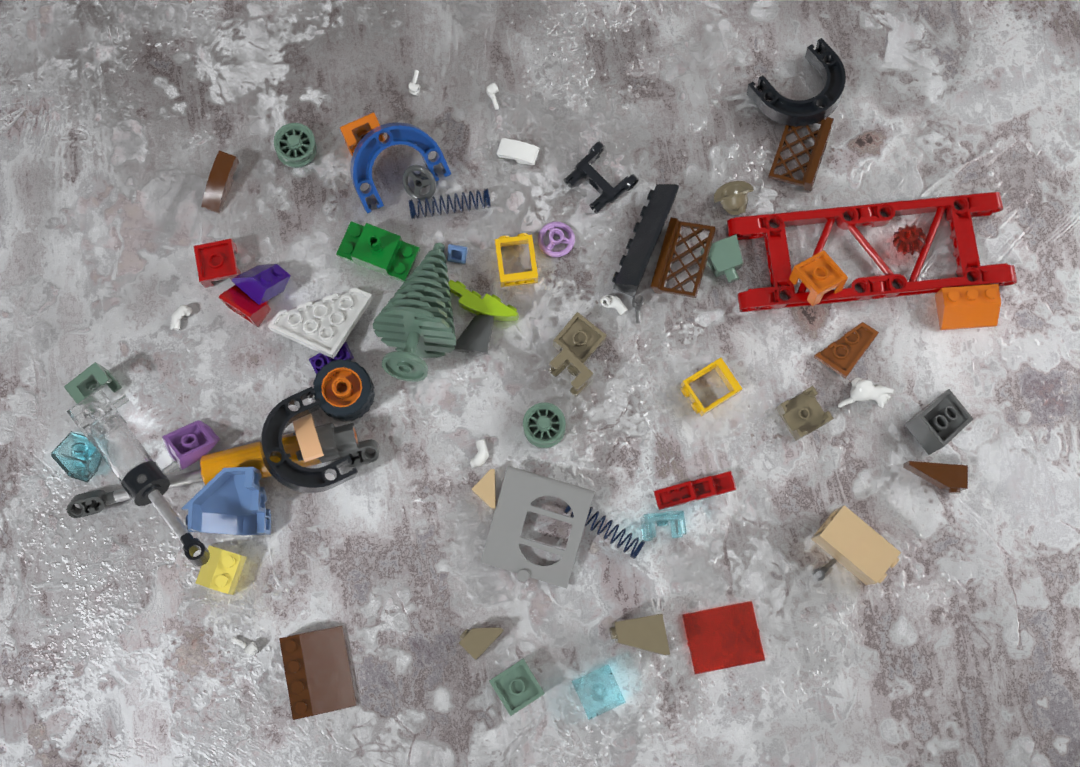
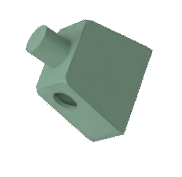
M736 235L712 243L706 262L716 277L725 274L729 283L739 279L736 270L740 269L743 264Z

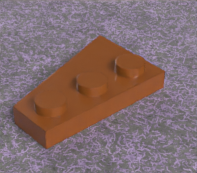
M862 322L844 334L843 337L828 345L827 348L815 354L814 358L846 379L879 332Z

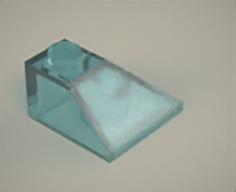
M71 431L51 452V457L69 477L88 483L99 469L107 448V442Z

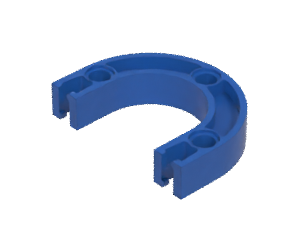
M395 122L383 124L372 129L360 140L351 159V179L367 214L372 212L371 205H367L365 198L372 194L377 199V208L384 206L372 179V167L377 156L390 146L407 145L416 149L421 154L427 169L433 174L435 181H438L439 177L434 172L433 166L439 163L443 167L444 177L451 175L440 147L426 132L411 124ZM384 132L387 133V139L379 141V135ZM436 151V157L428 159L429 153ZM363 183H368L369 188L367 190H360V186Z

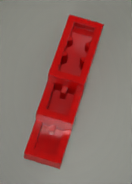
M732 471L659 489L654 491L658 509L662 510L737 490Z

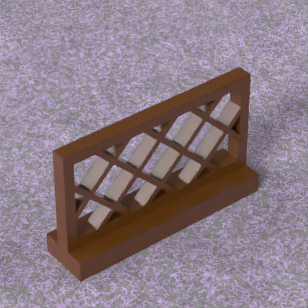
M826 117V119L818 122L817 124H821L820 128L814 132L811 131L808 125L795 128L794 126L786 125L769 173V178L802 186L804 190L812 191L831 134L834 118ZM805 127L809 134L800 138L797 131ZM794 133L797 140L789 144L786 136ZM812 138L814 145L806 148L803 141ZM800 143L803 151L795 154L791 147ZM788 149L792 156L783 160L780 154ZM806 154L809 161L801 165L798 157ZM795 160L798 167L789 170L786 163ZM783 165L786 173L782 175L774 174L775 169ZM801 170L804 175L803 180L794 179L792 174Z
M670 217L651 282V288L655 293L662 294L664 292L692 298L697 297L715 234V226L679 221L678 218ZM683 227L691 228L693 231L684 238L681 235ZM704 230L710 231L709 236L702 241L697 235ZM696 236L699 243L689 248L686 241ZM684 243L688 250L678 255L676 249ZM702 246L704 253L696 258L693 251ZM691 253L694 260L684 265L681 258ZM679 260L683 267L673 273L671 266ZM697 263L699 271L691 276L687 269ZM686 271L689 278L680 283L676 276ZM675 278L678 284L673 288H666L667 281ZM692 281L694 283L693 292L685 291L682 286Z

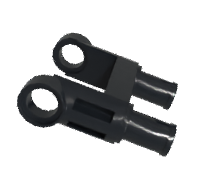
M600 141L594 144L589 150V154L575 165V170L563 179L565 184L572 188L580 179L584 178L600 193V196L589 205L596 214L607 204L613 203L625 191L631 190L639 181L632 174L629 177L626 176L613 188L591 166L600 158L599 155L605 149V146Z

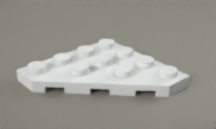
M353 288L348 290L349 292L330 295L315 303H312V301L304 303L289 311H286V309L278 311L268 327L277 334L334 359L373 297L367 292Z

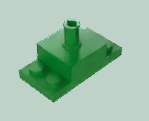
M351 221L336 255L342 259L405 282L413 268L420 248L402 241L401 236L368 223L362 226Z

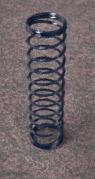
M488 188L484 189L483 193L484 205L479 190L476 191V204L472 191H469V206L465 193L462 192V208L457 193L454 194V208L450 195L447 194V210L443 197L440 195V212L434 196L432 197V212L428 199L425 197V214L421 201L418 198V216L411 199L409 200L411 219H415V216L417 219L419 218V204L425 218L427 216V205L431 216H434V202L438 214L441 215V200L446 214L449 213V201L453 213H456V198L460 211L463 212V196L468 211L471 210V196L474 207L478 210V194L483 209H485V198L487 208H491Z
M569 505L564 511L566 514L571 510ZM590 507L587 520L593 510V507ZM597 511L592 516V518L585 524V526H587L595 517L590 528V530L593 531L597 527V525L602 521L597 531V535H600L603 532V530L608 526V529L604 535V540L607 539L609 535L615 530L610 541V544L614 543V541L623 532L617 544V548H619L629 537V540L623 550V552L625 553L636 541L633 550L630 554V557L635 559L636 556L639 554L640 550L642 549V547L644 546L645 541L642 540L636 548L639 541V537H637L628 546L632 538V533H630L621 542L626 532V528H624L615 537L617 530L619 528V524H617L607 535L613 520H610L600 531L606 519V515H604L594 526L599 515V511Z

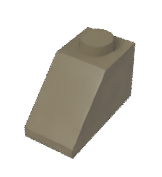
M472 628L470 631L466 629L459 637L461 639L459 644L477 660L504 630L502 628Z

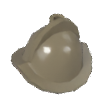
M745 181L726 183L716 190L714 203L721 202L725 211L731 215L745 213L748 204V193L754 191V188Z

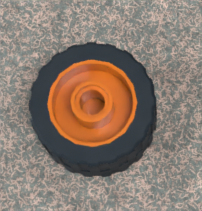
M337 359L324 365L316 374L313 382L314 399L320 400V408L326 415L334 420L347 422L361 418L370 410L369 408L373 404L375 397L374 384L366 370L357 362L348 359Z

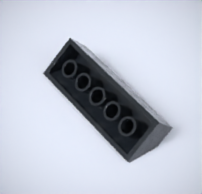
M656 184L655 189L650 190L647 197L649 203L647 206H643L640 213L642 220L640 223H636L633 230L636 233L634 239H629L626 246L628 253L626 256L623 255L619 265L622 266L620 272L616 271L612 282L615 283L613 289L632 297L635 296L675 201L679 185Z

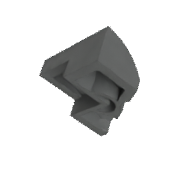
M476 315L457 339L453 351L488 354L494 317Z

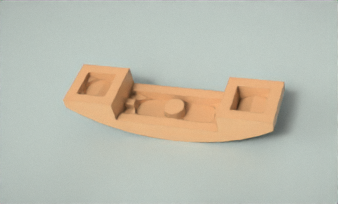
M312 413L293 421L304 462L324 456Z

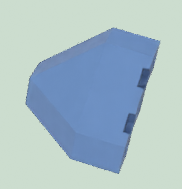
M254 467L223 468L181 508L188 511L186 516L188 531L241 536L271 535L270 509L265 507L267 496L265 488L260 487L259 479L262 477L260 470Z

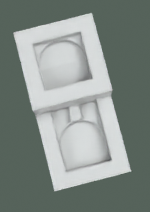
M502 138L497 156L499 158L513 159L521 164L535 165L540 148L525 142Z

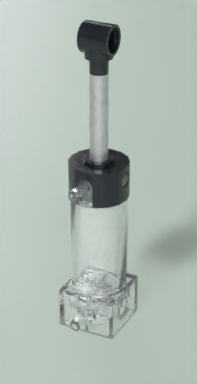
M100 388L67 410V413L80 431L96 448L118 478L123 489L134 504L145 506L153 503L183 544L182 549L187 559L195 566L206 564L210 558L209 550L198 538H193L163 497L170 486V480L167 476L178 469L179 465L174 461L161 470L141 445L117 410L128 402L129 398L123 395L114 402H111ZM201 550L198 556L193 557L196 551Z

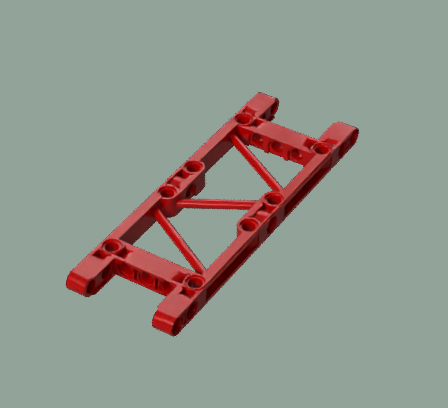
M989 192L731 218L727 220L729 237L736 235L738 240L764 238L771 287L748 289V291L738 293L740 312H751L811 305L807 300L810 292H806L807 287L801 281L799 289L795 293L794 284L789 280L792 270L785 227L821 223L826 224L812 256L823 251L833 224L836 222L840 229L851 232L885 275L857 278L848 288H844L836 294L834 290L828 291L823 295L820 303L816 305L937 293L941 288L992 284H998L999 287L1013 285L1017 283L1014 265L1004 263L980 266L971 218L989 216L992 213L1002 211L1001 193ZM954 205H957L960 210L956 209ZM945 211L946 219L950 225L951 235L949 236L953 242V257L956 259L957 277L917 281ZM880 212H884L887 217H883ZM936 212L909 281L901 274H894L857 229L863 226H885L894 216ZM843 216H848L851 221L845 220ZM769 223H775L777 228H772ZM967 275L971 276L973 281L968 280ZM892 282L897 283L899 289L894 288ZM855 286L860 287L862 293L857 292ZM780 294L787 295L788 300H783Z

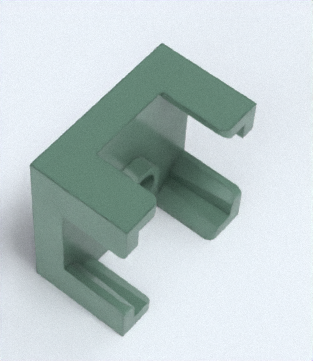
M96 362L64 386L79 406L84 404L89 411H93L98 407L97 402L90 395L98 387L107 384L114 393L122 387L109 370Z
M524 658L489 680L510 716L545 694Z

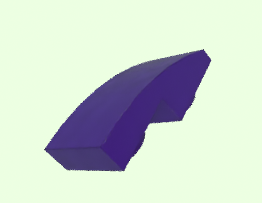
M344 342L334 359L318 353L310 358L309 361L317 374L324 365L331 361H336L337 359L352 360L354 357L347 342Z

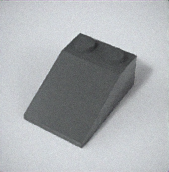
M948 389L904 425L928 455L947 445L973 418L952 391Z

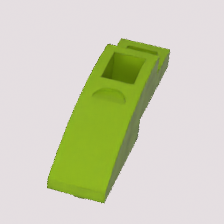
M450 280L448 282L450 292L460 298L458 304L464 310L475 315L493 316L496 321L518 320L517 309L510 304L506 306L496 295L492 294L490 296L486 293L484 298L481 299L482 296L473 290L470 292L465 289L466 286L460 281L454 282Z

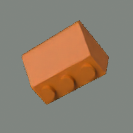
M998 284L941 288L935 294L940 330L995 327L998 324L1001 307Z

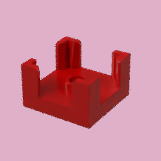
M232 239L194 246L199 282L205 288L213 287V281L228 278L232 281V278L241 274L237 268L235 254H238L237 247Z

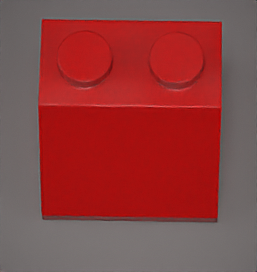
M236 285L219 296V299L229 309L257 327L260 326L271 310L268 301L258 305Z

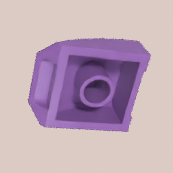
M200 420L162 436L170 457L179 467L180 471L201 459L220 440L212 428Z

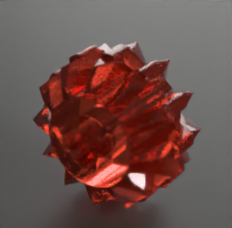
M906 224L905 228L899 227L898 232H894L893 245L896 247L897 252H902L904 256L907 253H910L912 256L914 252L920 253L921 248L925 246L926 235L923 233L922 228H916L915 224L912 227Z

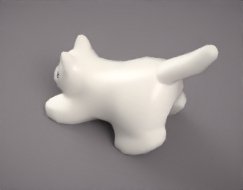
M858 377L851 381L850 398L842 400L838 404V408L856 401L875 400L878 407L884 408V405L891 398L889 394L894 393L895 390L878 384L873 385L871 381Z

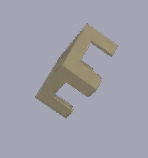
M577 312L553 340V346L559 351L566 347L586 365L596 349L604 344L607 335Z
M566 347L549 363L551 366L549 372L554 377H557L565 368L574 377L576 376L571 382L573 387L570 389V392L575 397L592 382L594 373Z
M814 386L804 390L798 396L781 403L776 408L795 441L834 419L829 411L824 412L815 398L818 393Z

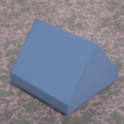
M449 244L447 261L466 264L468 247Z

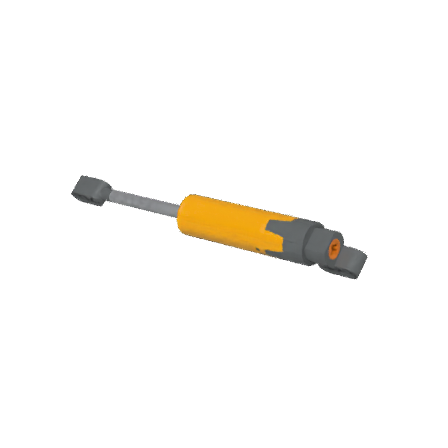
M333 423L316 426V432L324 456L307 462L303 460L296 433L282 435V444L287 456L302 467L341 459L348 454H352L355 457L351 458L352 463H349L347 467L368 464L376 461L379 457L378 442L372 439L359 442L354 423L335 427ZM260 441L203 455L200 459L201 469L167 478L170 480L169 489L199 481H204L206 485L223 468L254 467L260 470L261 479L272 475L263 462ZM372 448L375 452L370 454L366 452V449ZM278 456L270 457L272 462L277 463L281 461ZM124 489L108 493L104 490H94L74 496L66 510L70 517L81 518L101 512L106 505L131 498ZM74 504H79L82 509L75 507Z

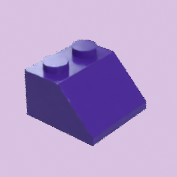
M278 264L257 265L232 278V282L258 305H261L284 292L291 275Z

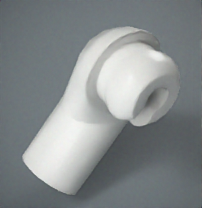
M606 295L601 299L602 306L615 308L620 316L628 311L618 296Z
M180 305L173 312L170 325L171 330H180L181 319L183 316L188 317L191 315V307Z
M485 439L476 441L478 452L470 460V464L474 468L483 466L489 457Z

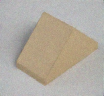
M490 469L472 488V492L491 510L496 509L495 469Z

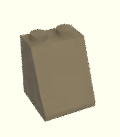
M663 614L613 622V627H609L611 639H615V643L660 655H670Z

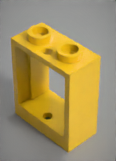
M521 233L516 237L500 236L498 239H495L501 288L538 283L532 234ZM528 244L532 271L504 274L501 247Z
M721 357L682 381V388H680L683 395L691 400V406L695 413H699L701 417L742 390V387ZM715 369L730 392L704 408L689 385Z

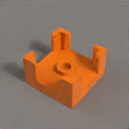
M374 112L340 127L351 156H353L360 140L372 129L380 126ZM384 133L379 135V141H385Z
M823 250L795 265L789 280L796 285L798 279H800L810 290L807 298L808 302L815 306L820 303L823 295L835 288V294L840 292L848 277Z

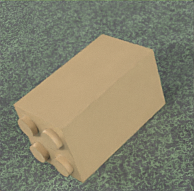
M845 505L835 509L811 538L865 585L881 583L886 578L887 574L885 572L889 567L893 568L900 560L898 556L901 552Z

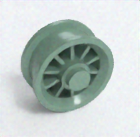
M289 123L282 126L274 136V148L279 160L284 165L291 168H301L310 164L315 158L317 146L314 135L307 126L300 123Z
M538 403L530 407L523 418V429L527 440L539 448H550L557 445L563 439L566 430L565 417L562 411L551 403Z

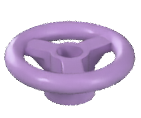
M550 222L543 226L538 234L540 249L551 257H562L568 254L575 243L572 229L562 222ZM555 227L564 229L568 233L569 238L564 237L563 231ZM549 230L550 243L545 246L543 237L545 232ZM558 236L560 239L554 240L553 237ZM560 243L568 244L562 251H551L555 245Z

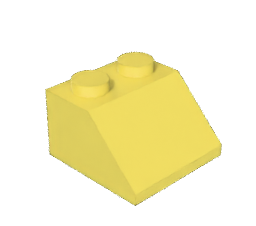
M209 545L210 558L206 564L201 566L195 583L234 595L247 557Z

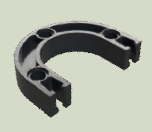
M822 38L817 41L815 50L813 49V44L809 45L805 58L819 72L824 81L825 87L817 96L807 100L788 99L782 96L763 75L759 77L756 88L754 87V82L748 84V97L767 117L788 126H807L824 120L838 107L846 82L845 68L839 56Z
M313 387L296 393L278 403L267 416L260 439L261 456L270 474L282 485L305 493L327 491L355 478L358 473L355 467L348 473L340 474L338 468L352 463L349 455L320 468L302 467L287 456L282 444L284 430L293 421L320 408L321 402L319 399L309 405H303L302 401L308 397L309 399L313 398L315 394ZM295 405L298 410L291 411L288 406ZM278 456L281 461L277 463L272 462L270 457ZM331 473L334 475L335 479L328 480L325 477V474Z

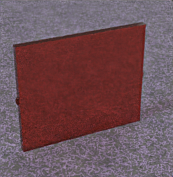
M752 601L682 614L694 674L765 661L759 635L760 630L757 626Z

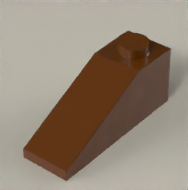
M908 461L903 464V468L942 490H948V493L960 494L962 490L968 489V465Z

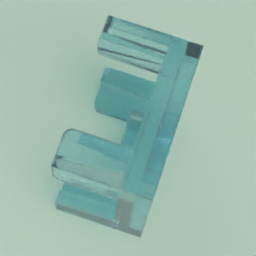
M684 510L644 514L640 518L644 541H651L656 537L655 524H657V527L669 526L670 523L672 538H682L683 535H686Z
M608 664L571 681L589 720L626 703Z

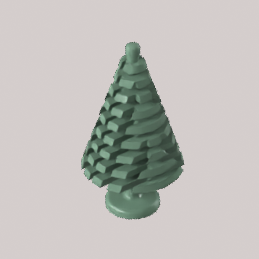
M442 243L434 244L433 250L427 253L420 265L414 269L413 274L409 275L400 289L396 291L395 295L388 301V304L374 319L373 329H375L376 336L383 337L381 341L387 346L397 347L396 351L387 353L383 357L382 368L389 375L400 380L409 382L424 380L428 375V365L421 358L446 356L445 352L451 353L455 349L456 336L450 286L448 283L449 277L447 274L446 255L444 254L445 246Z

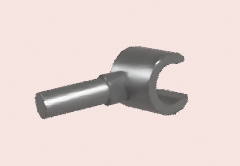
M635 296L632 299V306L636 311V323H641L640 311L643 306V296H641L640 303L635 302Z
M832 559L821 569L818 568L813 571V575L817 571L822 572V577L818 581L825 578V573L836 563V560Z

